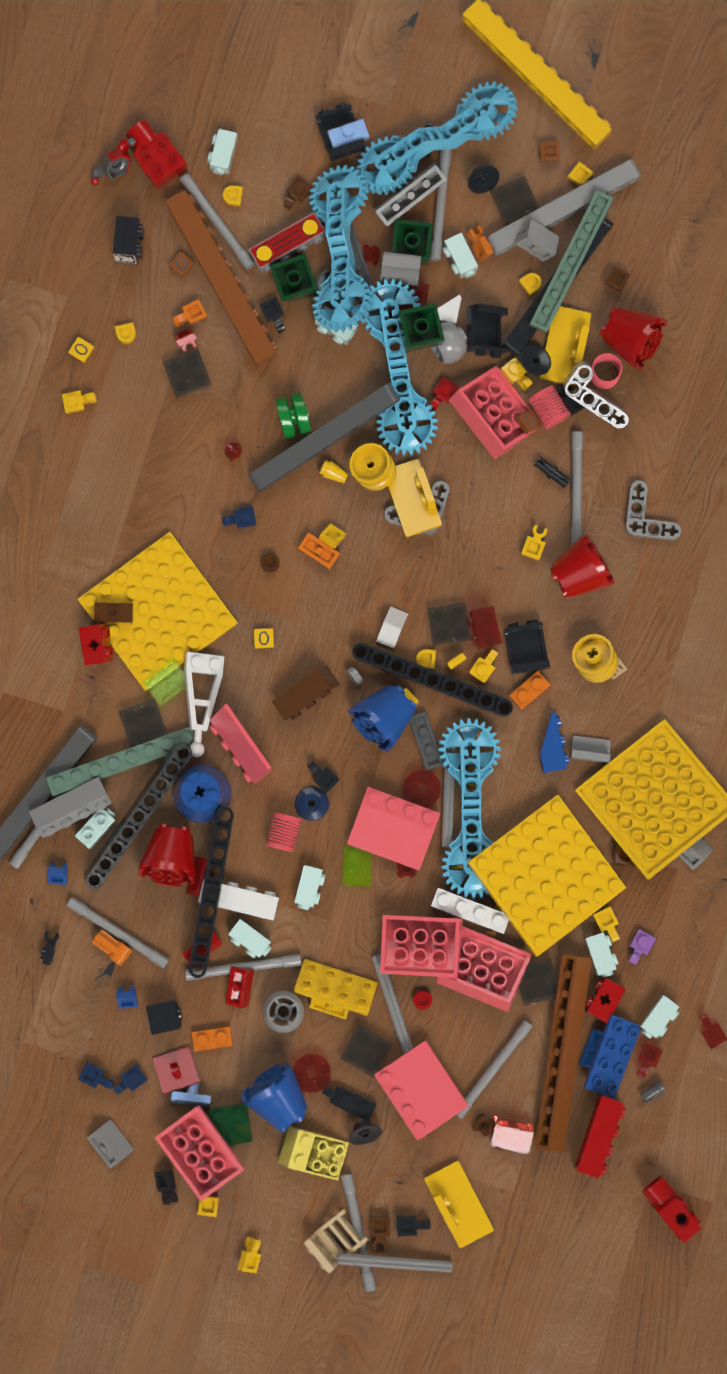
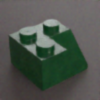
M395 219L392 253L421 256L420 265L429 266L433 223Z
M306 254L270 265V272L282 302L298 301L317 295L316 291H318Z
M436 303L398 311L396 317L405 353L439 346L444 343L445 339Z
M245 1103L210 1107L208 1109L210 1121L228 1146L253 1141L249 1107Z

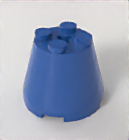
M388 685L355 703L348 710V713L353 716L351 722L368 742L372 741L380 745L378 748L384 752H389L395 746L417 708L412 700H408L404 695L405 691L398 685L395 687Z
M197 765L185 770L178 777L174 786L173 797L177 809L184 817L194 822L208 823L215 820L217 810L220 807L229 806L231 788L227 778L218 769L207 765ZM198 786L206 790L203 793V797L196 795ZM223 810L220 813V817L225 813L226 810Z
M288 1062L284 1066L276 1064L256 1077L257 1080L251 1085L252 1087H246L241 1094V1099L271 1126L279 1130L280 1133L287 1130L293 1122L298 1123L305 1118L304 1112L307 1110V1103L295 1073Z

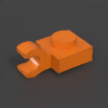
M477 226L474 229L477 234L470 229L467 232V236L473 242L471 247L479 262H483L493 253V250L486 237H482V228Z
M197 299L183 306L182 310L184 313L173 317V323L176 327H179L188 321L191 326L207 318L200 300Z

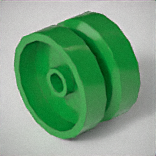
M301 392L291 394V407H289L284 396L275 398L285 439L295 437L294 424H297L300 434L311 433L310 418Z

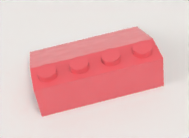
M497 365L457 390L449 399L450 403L494 460L507 453L536 431L525 434L515 419L518 415L531 409L501 373Z
M225 704L210 719L212 724L209 727L215 736L219 734L223 740L220 743L226 751L231 750L234 755L231 758L236 766L241 765L245 770L242 774L248 783L252 781L255 784L273 772V770L232 710Z
M368 787L347 845L419 871L440 813Z
M383 915L380 973L458 978L463 919Z
M463 926L458 978L437 977V984L509 1012L532 954Z
M426 1040L380 1069L374 1075L417 1141L469 1106Z
M199 1105L155 1137L200 1201L245 1170Z

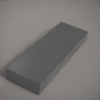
M426 710L414 714L409 723L426 771L443 766L444 761L439 759L441 753L438 752L439 747Z

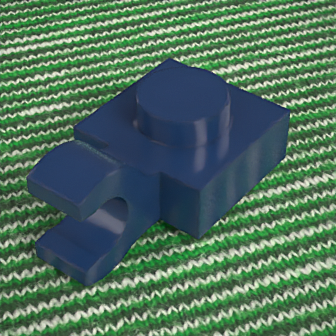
M253 506L235 509L234 516L222 517L224 527L237 524L238 529L257 525Z
M86 1062L78 1080L93 1088H97L98 1084L108 1089H112L115 1083L103 1077L105 1070L89 1062Z
M136 1064L121 1075L124 1081L114 1087L113 1090L117 1095L128 1087L131 1091H134L148 1079Z

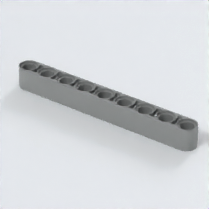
M633 159L628 160L487 237V241L491 244L495 256H498L517 246L515 244L516 237L527 231L529 220L533 219L548 229L587 208L596 190L611 195L637 181L642 175Z

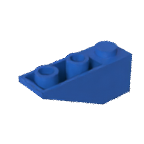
M552 712L539 754L543 774L565 770L569 764L568 754L564 753L562 747L565 746L564 735H560L558 728L561 727V720L559 715L556 716L555 712Z

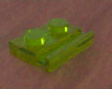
M173 661L144 682V684L158 704L162 706L185 689L184 673L178 664Z
M344 847L343 885L370 887L372 853L355 847Z

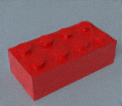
M598 1094L574 1166L576 1171L598 1179L600 1175L604 1176L607 1164H605L606 1157H610L613 1150L612 1139L617 1137L620 1129L617 1125L619 1118L623 1119L626 1108L623 1107L624 1103Z

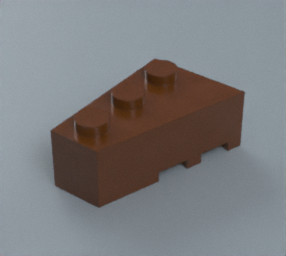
M328 666L321 667L284 692L272 703L284 720L292 719L293 721L302 715V710L312 708L317 704L316 701L318 699H324L332 693L331 690L339 686L340 683Z

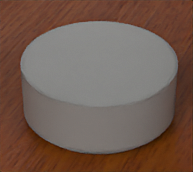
M354 667L346 671L354 685L358 686L363 683L361 675Z

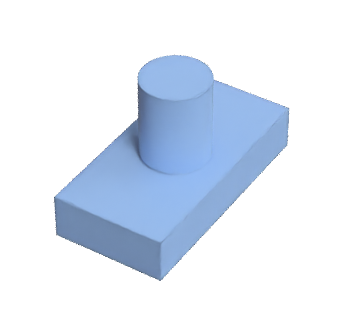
M363 119L327 131L333 148L362 138L364 140L369 139Z
M199 1083L188 1086L186 1093L172 1091V1103L199 1105L202 1107L211 1106V1096L198 1094Z

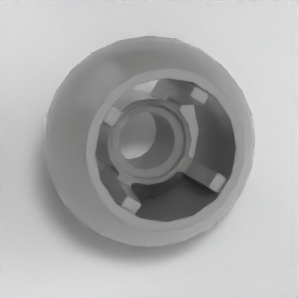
M441 323L445 341L442 345L431 347L441 363L452 364L460 360L466 353L467 346L465 342H467V337L461 327L457 328L453 323Z
M281 990L272 993L265 1000L262 1015L270 1029L279 1033H288L300 1026L304 1018L305 1009L301 999L296 994ZM287 998L294 1003L291 1005H289L288 1003H280L278 999ZM275 1001L277 1007L275 1008V1015L271 1017L270 1007ZM281 1006L288 1007V1016L281 1017L278 1014V1009ZM296 1006L297 1015L292 1022L290 1019L293 1012L292 1008ZM276 1018L287 1020L289 1025H279L273 1020Z

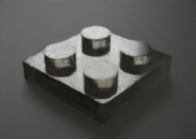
M525 175L490 190V194L505 226L540 208Z
M198 349L163 362L176 398L212 385Z
M465 602L427 608L433 646L471 641Z
M155 698L118 711L131 747L168 735Z
M551 958L528 964L519 986L524 1006L556 998L558 981Z
M358 1025L340 1059L374 1078L392 1043Z

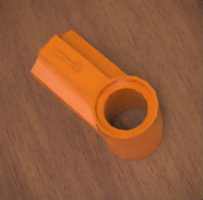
M102 929L92 941L94 945L108 954V957L120 966L123 965L133 951L123 942L117 941Z

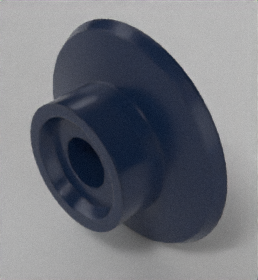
M306 787L295 798V809L298 815L305 820H319L328 811V796L318 787ZM310 800H314L316 802L314 807H310L308 805V802Z

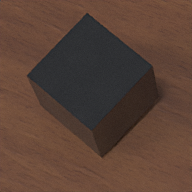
M176 1000L146 1006L152 1035L182 1028V1013L180 1006H177Z

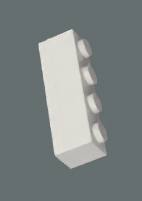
M204 880L198 902H201ZM227 882V885L222 884L219 901L220 908L274 920L279 902L276 893L265 891L264 894L257 893V888L246 886V889L238 888L239 884ZM209 887L206 894L208 897L213 898L216 896L217 890L215 887Z
M437 888L430 906L504 934L509 921L501 911Z

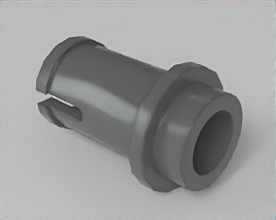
M660 1080L657 1083L655 1081L654 1085L640 1093L646 1103H649L660 1094L663 1095V1092L666 1091Z

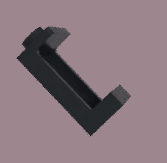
M346 103L337 105L335 109L321 110L315 116L316 124L330 162L366 151L364 138L333 148L327 133L329 130L356 121L351 104L346 105Z
M480 303L466 307L467 352L475 353V356L490 355V358H500L502 354L508 353V349L501 347V317L508 315V308Z
M530 620L526 621V625L519 626V623H511L507 625L508 628H504L511 675L550 668L543 633V622Z

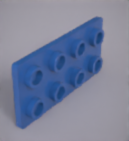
M610 1015L604 1032L592 1029L579 1064L590 1069L584 1088L613 1099L616 1097L639 1035L640 1025Z

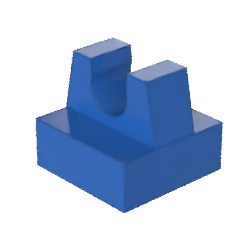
M51 862L47 870L48 884L67 885V863H63L62 868H57L55 862Z
M131 985L130 991L123 992V987H118L116 997L119 1009L138 1007V998L134 985Z

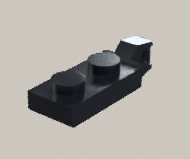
M337 1086L335 1090L325 1087L323 1091L324 1095L331 1098L330 1103L334 1104V1106L363 1120H370L377 1105L342 1087Z

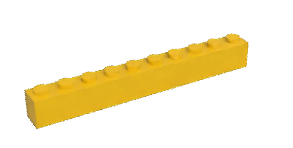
M476 0L462 14V21L593 150L610 135L612 129L608 121L601 119L592 106L588 107L583 102V97L579 93H574L570 89V84L564 79L561 80L557 76L558 74L551 66L548 67L538 53L535 54L531 51L530 45L524 40L521 41L517 37V32L511 27L508 28L504 24L503 18L498 14L495 15L485 1Z

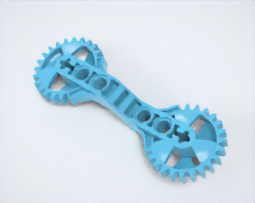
M495 81L491 86L488 82H486L485 87L479 84V89L476 90L472 87V93L466 92L468 98L461 99L464 104L458 105L455 117L444 125L418 128L406 137L392 136L390 140L385 136L384 141L378 138L377 144L371 142L372 147L365 148L367 152L361 153L363 159H358L360 165L356 167L366 178L369 184L368 190L373 194L377 192L378 195H381L382 192L388 195L389 190L395 193V188L397 187L402 190L401 184L408 185L406 179L413 178L410 173L417 171L419 160L433 150L455 149L467 140L482 141L484 136L487 141L491 135L496 139L498 132L503 135V129L509 130L508 124H514L512 118L517 117L515 111L518 110L516 105L518 102L513 92L507 86L504 87L502 83L497 85ZM495 105H509L507 112L499 114ZM375 163L378 171H366L367 165Z
M338 165L335 171L332 167L330 168V173L324 171L323 178L318 176L319 182H313L315 188L310 189L313 195L309 196L311 200L309 204L316 216L326 223L325 233L332 257L331 274L320 285L323 290L316 291L319 297L313 298L316 303L312 307L315 309L313 311V314L316 316L315 319L323 328L326 327L328 331L333 329L335 333L340 328L344 333L346 327L351 331L352 325L359 326V320L364 322L363 315L369 316L367 309H372L370 305L373 302L372 292L365 280L356 274V262L350 241V224L360 214L361 210L359 207L365 206L363 200L368 199L366 194L369 193L367 188L369 184L358 169L355 170L353 166L348 168L347 165H344L343 169H341ZM347 188H359V194L351 197ZM327 192V200L319 201L320 194ZM355 297H363L362 304L355 306ZM331 301L335 309H322L323 303Z
M384 279V285L377 281V288L372 285L370 286L373 302L370 303L372 309H367V312L380 309L381 315H363L365 321L362 324H367L365 327L366 331L372 329L370 335L379 340L386 350L391 384L398 394L400 401L384 411L385 413L379 414L382 420H377V424L381 425V427L377 428V432H383L379 435V438L385 439L383 441L384 446L390 444L388 447L389 451L395 448L396 455L402 451L404 457L407 452L413 456V451L415 450L418 454H421L420 448L427 450L426 443L433 444L430 438L437 437L433 431H437L438 427L433 424L438 423V419H432L436 412H430L432 406L425 407L427 400L419 396L412 388L407 355L404 350L396 315L400 311V305L413 304V308L420 307L421 305L420 303H415L419 300L418 296L412 297L415 294L414 289L408 292V284L402 287L401 280L396 285L394 279H392L391 284H388L387 280ZM378 292V294L384 301L381 302V300L376 296L375 293ZM388 307H392V309H393V310H392V316H393V318H390V317H389ZM396 325L398 329L396 332L390 333L388 332V327ZM397 343L400 345L398 351L390 350L393 344ZM404 384L407 386L405 392H398V386ZM402 403L410 405L407 411L400 410ZM404 417H408V421L411 424L409 429L405 428L406 422ZM431 420V424L417 427V421ZM395 424L399 428V430L393 431L384 430V427ZM415 433H416V435L421 439V441H422L421 444H420V443L418 442V440L415 438V436H414ZM404 435L403 440H402V443H401V446L398 447V445H399V443H400V441H401V438H402V436Z
M468 718L467 724H464L461 719L459 726L453 723V730L447 727L448 735L442 734V738L445 741H439V745L443 746L438 749L439 753H443L439 759L446 760L443 763V767L449 766L447 773L458 782L461 789V831L456 840L449 845L451 852L445 851V855L448 858H442V862L447 865L441 866V870L447 871L442 874V877L449 878L445 884L452 883L451 891L457 888V895L464 892V898L471 894L472 899H474L477 893L482 898L484 891L489 895L480 880L471 871V868H468L467 862L482 852V847L486 849L493 843L485 836L481 826V786L484 780L494 771L491 765L497 766L498 762L494 759H500V755L496 752L501 751V747L496 746L500 743V739L494 740L497 733H490L491 726L485 729V722L478 725V719H476L473 724L470 718ZM481 730L477 740H474L478 731ZM468 746L472 749L471 758H468ZM479 746L493 747L494 751L480 753ZM460 747V753H447L446 748ZM473 765L476 770L470 773L465 770V767ZM470 783L474 784L476 786V790L472 792L468 791L466 789V785ZM469 825H473L476 827L477 831L475 833H469L467 832L466 827ZM474 844L477 847V851L469 852L467 846ZM463 865V870H449V866ZM467 876L468 880L463 888L460 887L465 877Z

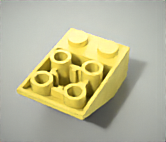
M289 1126L278 1163L290 1169L338 1180L349 1142Z

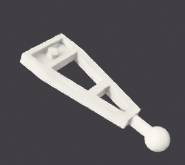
M193 652L185 653L184 678L190 730H195L194 743L190 745L192 756L194 757L202 756L205 751L201 743L202 731H207L223 676L224 656ZM192 673L215 675L208 700L194 699ZM195 706L206 707L201 725L197 724Z

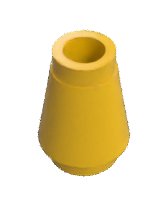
M325 460L319 471L322 477L343 484L349 474L331 460L330 462Z

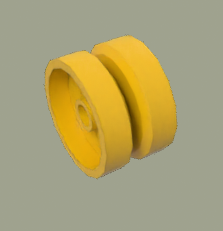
M375 443L364 444L358 447L350 458V471L353 477L365 489L371 491L381 490L387 487L395 477V462L381 445Z
M590 634L582 637L575 644L572 651V660L584 679L593 683L604 682L616 673L618 656L607 638L598 634Z

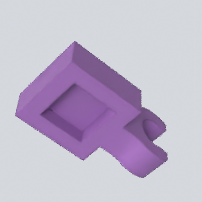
M638 929L629 946L634 951L628 961L635 965L641 954L647 956L656 938Z

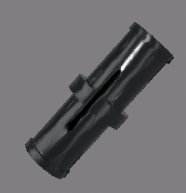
M542 456L534 464V467H537L546 474L549 480H554L563 489L571 480V478H568L559 471L556 465H551Z

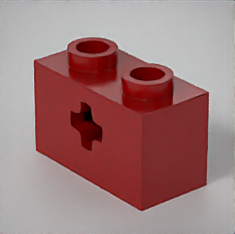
M107 623L78 628L85 666L113 660L114 651L112 646H110V629L107 627Z
M604 978L603 980L599 979L594 988L596 993L594 997L590 996L585 1004L587 1010L585 1012L607 1023L626 989ZM608 995L607 999L609 1002L602 1005V1000L599 999L600 996Z

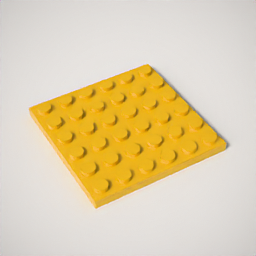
M171 532L164 535L78 598V601L93 621L95 602L133 603V623H107V627L110 629V644L145 691L183 665L186 652L199 653L238 624Z
M665 719L575 789L577 795L647 880L651 879L727 818V793Z
M559 795L554 796L467 862L535 957H538L626 889V886Z

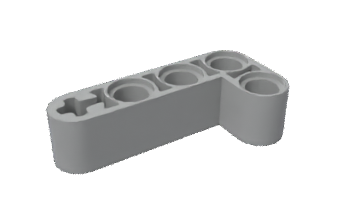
M580 361L575 364L563 382L565 393L614 427H625L629 419L625 410L587 385L593 376L590 364L586 361ZM581 368H588V372L585 375L579 374ZM570 384H577V388L575 390H568V386ZM586 394L593 395L589 401L583 400V397ZM607 404L608 408L605 411H600V405ZM612 412H614V414L617 415L618 417L622 416V419H617V420H616V418H615V416L612 414Z

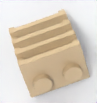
M345 1209L312 1233L304 1242L307 1251L316 1257L321 1268L328 1273L338 1266L337 1256L339 1253L352 1254L369 1240L367 1236L361 1239L343 1217V1214L346 1213ZM336 1220L339 1221V1223L344 1227L348 1234L357 1243L355 1246H353V1244L343 1234L339 1227L334 1223ZM328 1226L348 1249L346 1253L326 1230Z

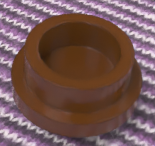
M268 553L262 557L261 567L264 571L271 573L279 568L280 561L275 554Z

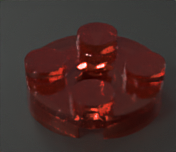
M414 771L407 776L403 783L405 800L416 805L429 808L437 802L440 796V781L433 773L428 771ZM419 784L427 786L426 794L417 793L416 790H418Z
M318 1054L304 1055L296 1061L293 1067L301 1090L307 1093L323 1090L331 1079L330 1065L324 1057ZM315 1068V1073L318 1074L317 1077L308 1078L309 1074L306 1071Z

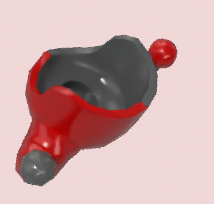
M122 138L114 150L106 153L102 163L95 166L91 171L92 185H98V178L107 175L111 180H115L116 177L128 172L132 161L128 155V148L136 143L134 138Z

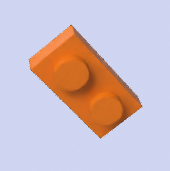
M309 532L298 547V550L329 570L340 555L339 552Z
M537 671L510 694L509 697L523 710L550 686V683Z
M230 1026L192 1032L194 1052L233 1046Z

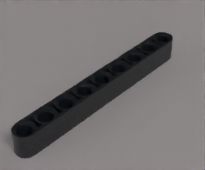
M604 217L576 276L612 228L614 223ZM554 274L501 346L508 349V352L516 358L538 330L530 326V322Z
M358 643L353 647L352 655L356 661L499 717H507L513 710L511 701L367 644ZM358 648H364L366 655L358 657L355 651ZM382 655L384 662L376 664L373 661L374 656ZM396 661L400 662L402 669L394 671L391 668V664ZM413 668L418 669L420 675L417 678H412L409 675V671ZM431 675L436 676L438 682L435 685H430L427 682V678ZM452 682L456 687L455 691H446L445 684ZM470 689L473 692V698H464L463 691ZM488 696L491 699V704L489 706L482 705V697ZM501 703H506L509 706L507 713L500 712L499 705Z
M177 742L173 745L87 868L83 879L89 888L98 889L102 886L192 756V751L186 743ZM186 748L185 755L178 756V750ZM169 764H175V769L172 772L166 771ZM158 780H164V785L162 787H155V784ZM152 795V802L149 804L144 803L145 797ZM135 812H142L140 819H133ZM124 828H131V832L128 835H122ZM114 843L120 844V848L117 851L111 850V846ZM103 859H108V865L101 867L100 862ZM97 875V881L90 883V876Z
M227 806L220 807L215 817L189 964V973L195 978L203 977L207 973L234 822V812ZM223 810H228L231 814L227 821H223L220 818V813ZM220 829L227 831V837L224 840L217 838V832ZM217 848H221L224 852L221 859H215L213 856V852ZM214 867L220 869V876L218 878L210 876V870ZM209 887H215L217 890V894L213 898L208 897L206 894ZM206 906H211L214 910L213 915L210 917H206L203 914V909ZM201 926H209L210 933L208 936L200 934ZM200 944L205 945L207 948V952L203 956L198 955L196 952V948ZM197 963L203 966V972L200 975L193 972V966Z

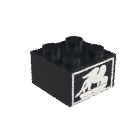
M116 216L113 255L116 263L139 264V259L143 258L141 240H144L145 229H143V224L140 223L139 218Z

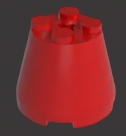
M624 307L613 308L609 314L610 319L607 325L602 327L600 335L603 336V341L631 367L642 370L644 368L643 363L648 359L651 360L656 353L664 336L662 328L666 326L667 321L661 316Z
M587 533L579 537L551 565L550 573L555 582L559 581L561 583L559 584L560 590L565 598L568 596L572 598L607 588L615 583L612 574L609 573L607 564L593 541L590 542V537Z
M159 824V828L155 829L139 863L137 874L141 878L147 876L153 880V883L173 887H181L183 883L193 885L196 878L194 841L193 835L189 833L190 829L182 826L172 828L168 824Z

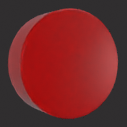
M420 990L413 996V1003L420 1010L428 1009L432 1004V996L429 992Z

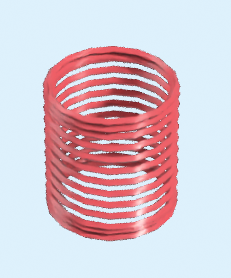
M603 353L596 357L591 366L593 371L591 382L600 389L613 387L622 373L620 359L611 353ZM600 362H609L616 367L617 377L611 381L599 379L595 374L594 366Z
M553 385L539 391L528 400L545 429L557 425L570 416L568 408L564 405L563 400H561Z
M273 812L272 817L280 820L271 819L275 822H270L274 825H269L273 828H269L272 831H268V833H271L268 836L274 838L267 837V839L273 841L266 840L265 845L284 851L295 852L294 848L297 843L294 841H297L295 838H298L296 835H299L297 832H300L298 829H300L299 826H301L302 819Z

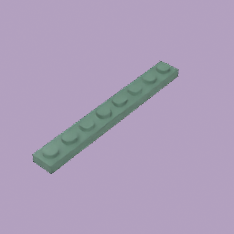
M596 190L530 322V326L547 334L614 199L613 197Z
M188 727L47 777L46 780L52 797L73 790L97 777L101 780L165 757L177 742H184L190 748V745L194 743V731ZM180 748L178 752L185 750L186 748Z

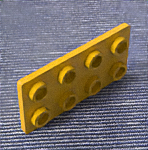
M560 306L550 326L545 348L551 358V368L546 374L540 375V379L563 384L575 364L583 360L591 313Z
M419 459L397 465L395 477L388 485L405 536L410 537L442 526L434 496Z
M304 959L294 992L312 998L309 1008L346 1020L349 1010L365 1016L368 1015L378 983Z
M459 1161L424 1178L459 1248L494 1231Z

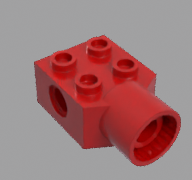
M147 120L138 122L126 133L127 139H135L136 143L133 145L135 148L134 159L156 190H159L187 170L186 162L165 133L156 134Z
M663 1175L654 1179L642 1190V1194L681 1242L685 1243L702 1229L699 1225L701 1223L700 1219L692 1211H687L686 1208L689 1206L682 1197H676L678 1193ZM683 1213V1219L677 1222L676 1216Z

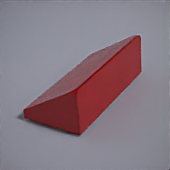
M195 857V883L187 885V894L200 896L208 859Z
M216 933L213 935L211 952L222 946V942ZM200 944L197 946L196 952L198 955L203 956L206 954L207 948L205 945ZM192 947L182 954L189 964Z
M231 966L225 1004L240 1009L249 1006L254 975L253 969Z

